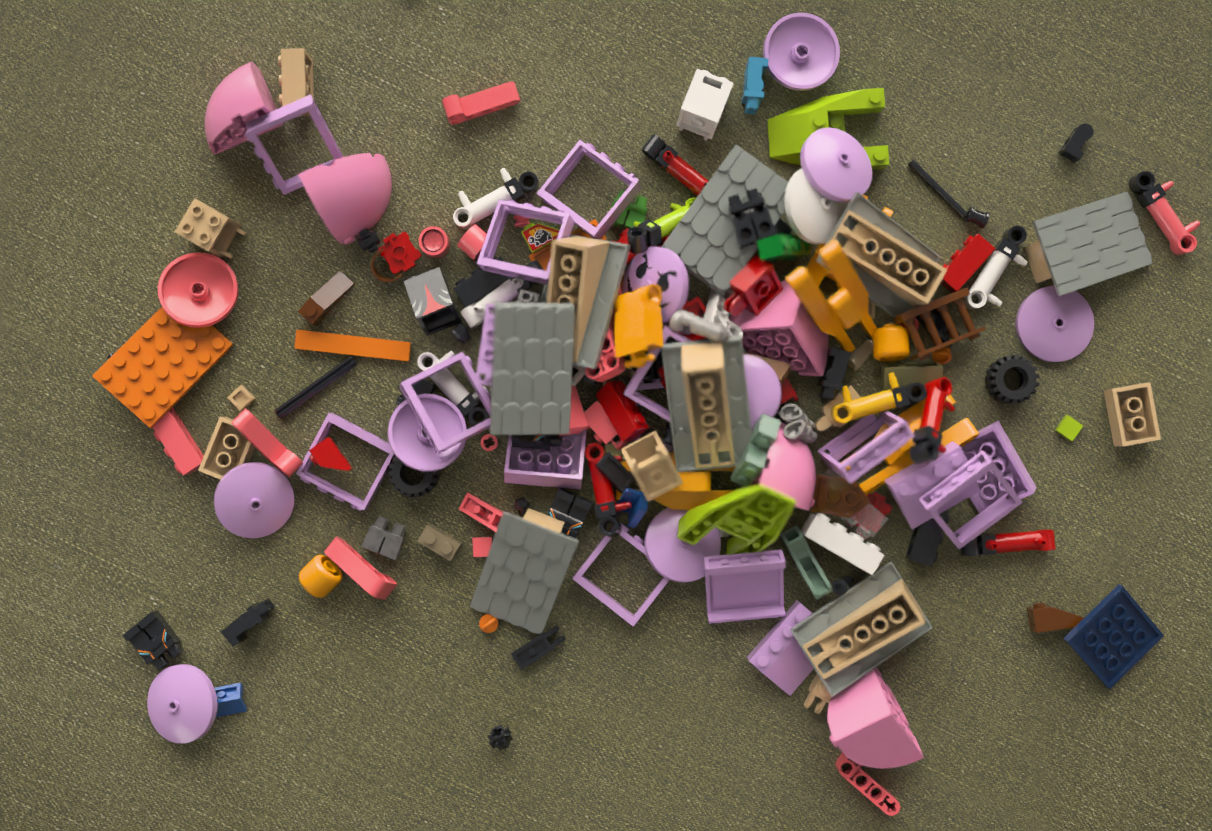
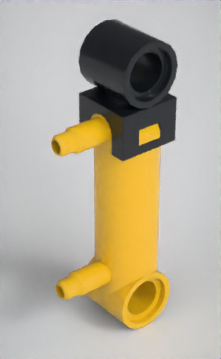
M894 372L888 374L891 389L852 400L848 387L843 386L842 395L844 403L834 405L830 413L835 422L846 423L893 408L906 406L910 402L922 401L926 397L927 391L925 386L919 382L899 386ZM913 387H916L919 391L916 398L911 395ZM840 408H844L846 411V416L843 419L837 415V411Z

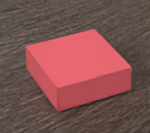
M473 537V557H487L492 545V537Z

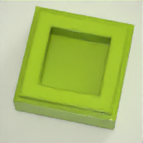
M1065 415L1055 431L1069 441H1073L1083 425L1069 415Z

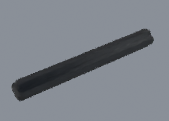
M348 357L275 409L276 415L279 418H283L355 367L357 365L355 359Z

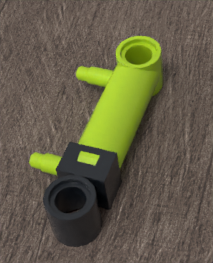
M696 198L688 199L683 207L672 203L670 208L673 209V212L655 221L649 219L642 223L635 221L633 223L634 227L627 231L628 245H631L629 251L633 254H641L647 251L648 246L656 247L661 244L662 238L672 233Z

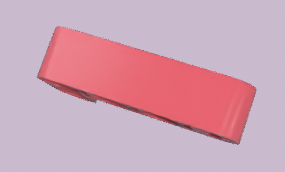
M515 82L504 83L459 98L458 95H451L442 99L447 119L452 125L516 105L521 101Z
M611 321L597 368L586 367L585 370L586 375L597 382H604L621 374L626 369L624 356L615 357V331ZM610 342L611 345L609 349L606 350V345ZM617 360L616 366L612 368L613 361ZM600 368L599 374L595 376V371Z
M244 409L231 422L274 467L286 476L291 477L303 464L294 453L286 449L247 409Z
M338 536L334 538L324 551L332 561L375 598L385 600L397 586V583L391 577L380 573Z
M844 753L837 758L835 766L839 773L884 813L894 816L900 811V804L896 798L861 768L862 765L852 761ZM844 763H850V767L847 770H841V767ZM864 776V780L861 783L856 782L857 777ZM875 788H878V794L874 796L871 795V791ZM884 798L892 804L891 807L885 804Z

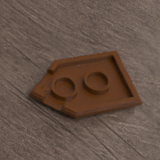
M816 474L813 495L815 503L811 512L850 518L871 502L856 481L850 484L842 477Z

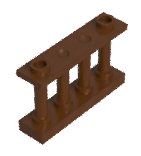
M968 287L893 318L896 325L903 323L904 326H907L918 354L910 357L911 360L917 358L920 361L931 357L930 353L966 338H969L970 341L981 336L980 332L986 330L985 326L975 329L966 309L964 298L970 295ZM953 303L954 306H957L968 333L962 336L958 335L947 310L949 308L948 304ZM937 310V312H940L952 340L942 343L930 316L932 315L931 311ZM920 316L924 320L935 347L925 349L914 324V318Z

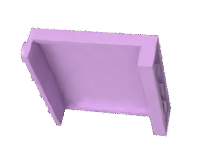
M782 550L704 557L706 607L709 624L786 616L784 609L783 569L785 568V558Z

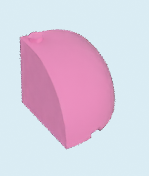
M249 62L229 74L217 86L210 97L205 113V134L210 150L214 155L248 141L245 132H247L246 123L277 110L263 75L253 62ZM281 123L279 125H276L272 128H269L263 132L258 133L257 135H262L284 124Z
M371 153L352 155L334 160L331 166H323L322 164L298 174L323 222L334 238L341 244H350L355 241L356 237L360 236L359 232L367 228L370 230L380 220L390 200L392 188L391 174L387 161L381 154H375L374 157H372Z
M786 280L780 282L783 290L758 316L744 309L737 317L731 315L728 319L741 328L743 332L742 347L747 350L746 353L788 363L791 365V370L799 371V375L823 376L828 354V334L822 332L815 325L813 318L805 310V306L798 300Z
M780 422L777 439L768 449L764 469L749 487L764 485L796 500V507L809 511L810 507L812 508L815 503L813 498L816 483L814 459L806 442L799 439L791 440L784 435L786 424Z
M877 667L830 699L828 723L832 733L830 736L831 742L835 747L838 746L852 761L872 768H894L908 765L924 758L900 705L888 684H885Z

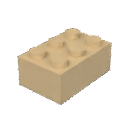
M304 48L281 49V56H278V64L281 68L279 85L282 87V94L279 95L280 106H286L309 95L314 100L313 59ZM306 112V113L301 114V115H299V116H297V117H301V116H311V115H310L309 112Z
M1150 382L1103 390L1114 446H1128L1161 440Z
M219 417L198 471L221 480L231 469L250 462L255 447L231 424L233 419Z

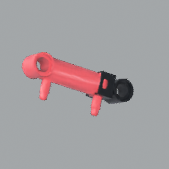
M1142 171L1132 176L1129 180L1130 189L1135 193H1141L1136 196V199L1142 208L1146 207L1170 242L1171 251L1176 255L1193 251L1197 246V240L1189 233L1200 226V222L1195 221L1186 227L1183 226L1164 197L1166 191L1174 183L1169 181L1163 185H1160V183L1154 185L1155 177L1149 171ZM1140 178L1144 180V186L1140 184ZM1182 240L1185 242V248L1181 246Z

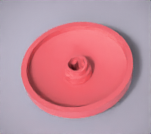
M200 252L189 253L172 261L164 269L158 283V297L165 312L174 321L194 328L208 327L226 318L233 310L239 292L238 282L231 267L215 255Z

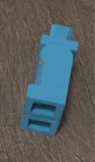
M748 58L745 66L743 96L741 98V104H745V114H756L764 98V92L762 91L764 84L761 77L768 67L769 58Z

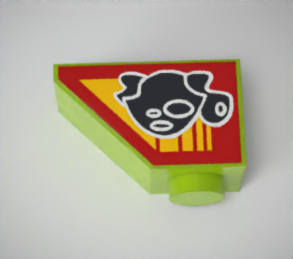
M530 223L524 227V231L521 233L530 251L534 253L551 244L552 240H557L560 230L540 223L535 225Z

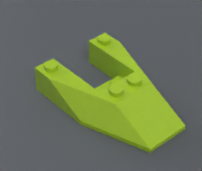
M884 88L862 89L824 96L768 119L770 158L802 166L801 149L810 135L823 128H835L845 132L844 115L880 113L885 108ZM888 145L863 147L869 157L872 170L885 169L889 165Z
M764 485L741 488L689 510L679 519L677 538L695 545L716 527L734 535L727 541L726 555L762 552L777 540L796 505V500Z

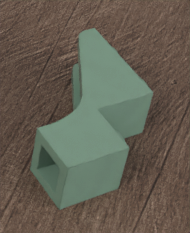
M765 414L759 417L754 424L748 445L731 475V481L745 487L751 485L764 469L768 449L777 439L781 421Z
M795 525L780 533L785 548L794 560L799 574L815 599L817 600L832 592L831 584L811 552L798 526Z

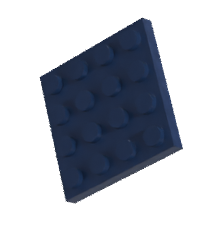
M1118 584L1063 639L1104 686L1111 689L1164 635L1127 590Z

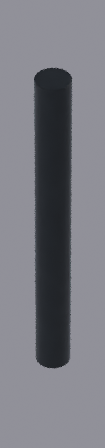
M914 159L908 164L961 218L967 214Z

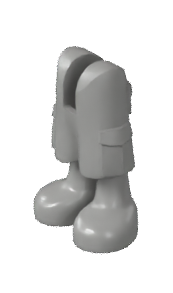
M681 309L673 314L669 323L671 331H681L684 335L695 333L719 342L727 341L730 337V332L724 325L697 317L695 314Z
M794 404L783 406L780 416L783 420L791 422L785 426L784 435L791 440L799 439L808 444L814 443L817 439V433L813 431L815 429L814 422L808 419L798 406Z

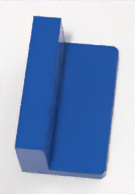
M626 488L617 504L631 502L632 507L621 512L629 513L628 527L635 528L648 510V501L642 491Z
M241 683L214 688L217 696L216 717L247 711V707L242 700L243 685Z

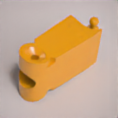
M650 284L632 293L627 292L618 295L614 303L617 310L615 312V357L619 358L630 354L632 359L625 362L626 368L632 366L637 368L644 367L648 361L655 359L653 354L646 356L645 352L663 347L661 308L659 307L662 300V292L657 284Z

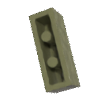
M938 361L881 363L880 386L885 391L891 389L888 374L894 372L899 386H906L909 383L916 382L922 383L925 386L927 382L942 377L943 366ZM913 387L911 392H915L917 388Z

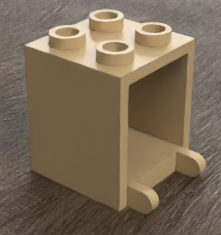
M195 198L175 230L177 234L221 258L225 255L232 259L233 255L226 251L237 232L244 236L246 235V232L240 229V224Z
M656 431L621 449L647 501L683 483Z

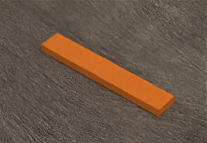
M296 330L294 349L409 362L411 342Z

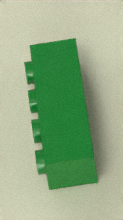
M778 234L757 241L761 260L791 261L811 255L812 244L802 240L797 235Z

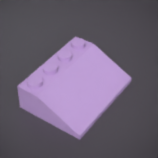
M999 420L978 430L979 436L961 447L968 461L981 451H984L1020 499L1034 494L1036 486ZM989 470L976 480L980 491L970 496V499L978 513H981L1007 492L992 471Z
M585 428L579 434L562 435V445L551 446L550 451L545 450V448L512 447V435H509L504 469L505 483L581 490L587 429Z
M953 441L944 446L946 447L944 453L939 451L936 460L922 464L914 463L884 480L911 529L933 518L919 498L968 462L961 447ZM977 481L938 508L936 512L940 514L979 492L980 489Z
M798 600L787 610L786 616L780 618L747 656L749 662L788 695H791L814 669L791 632L792 627L812 614Z

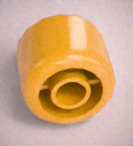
M891 323L885 324L884 327H880L873 332V357L876 360L890 362L909 357V331L905 327L895 326V324Z
M316 555L299 573V581L306 592L317 598L326 597L343 579L339 566L325 555Z

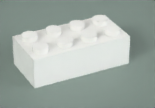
M810 513L800 530L804 536L871 575L874 574L884 557V554L880 553L881 548L869 542L863 543L864 538L852 532L846 533L847 528L835 522L833 524L829 523L830 518L821 513H816V515Z

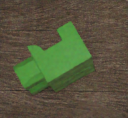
M620 190L617 198H614L612 207L624 194L625 191ZM637 196L635 204L630 203L613 225L623 228L628 212L629 215L625 223V229L634 227L633 223L635 221L644 222L647 213V198Z

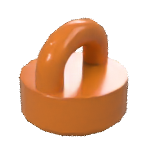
M944 347L932 352L933 361H938L940 364L950 362L952 359L951 350L948 347Z
M491 614L483 615L479 621L480 629L486 633L494 632L499 625V620Z

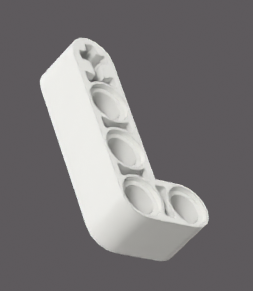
M731 286L723 296L711 288L704 318L724 325L729 330L730 337L741 335L742 338L743 332L741 328L728 320L730 313L724 310V302L734 293Z

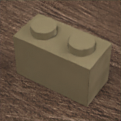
M431 523L425 527L417 541L449 561L453 560L462 545L461 541Z

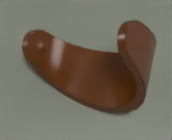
M382 248L371 260V271L378 280L393 282L400 278L403 273L394 278H386L380 275L375 267V258L378 254L382 253L384 250Z

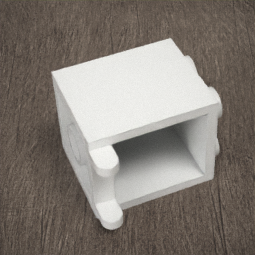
M697 69L678 117L676 126L679 127V130L683 131V129L704 136L706 141L708 138L712 139L733 83L724 77L719 78L708 71Z

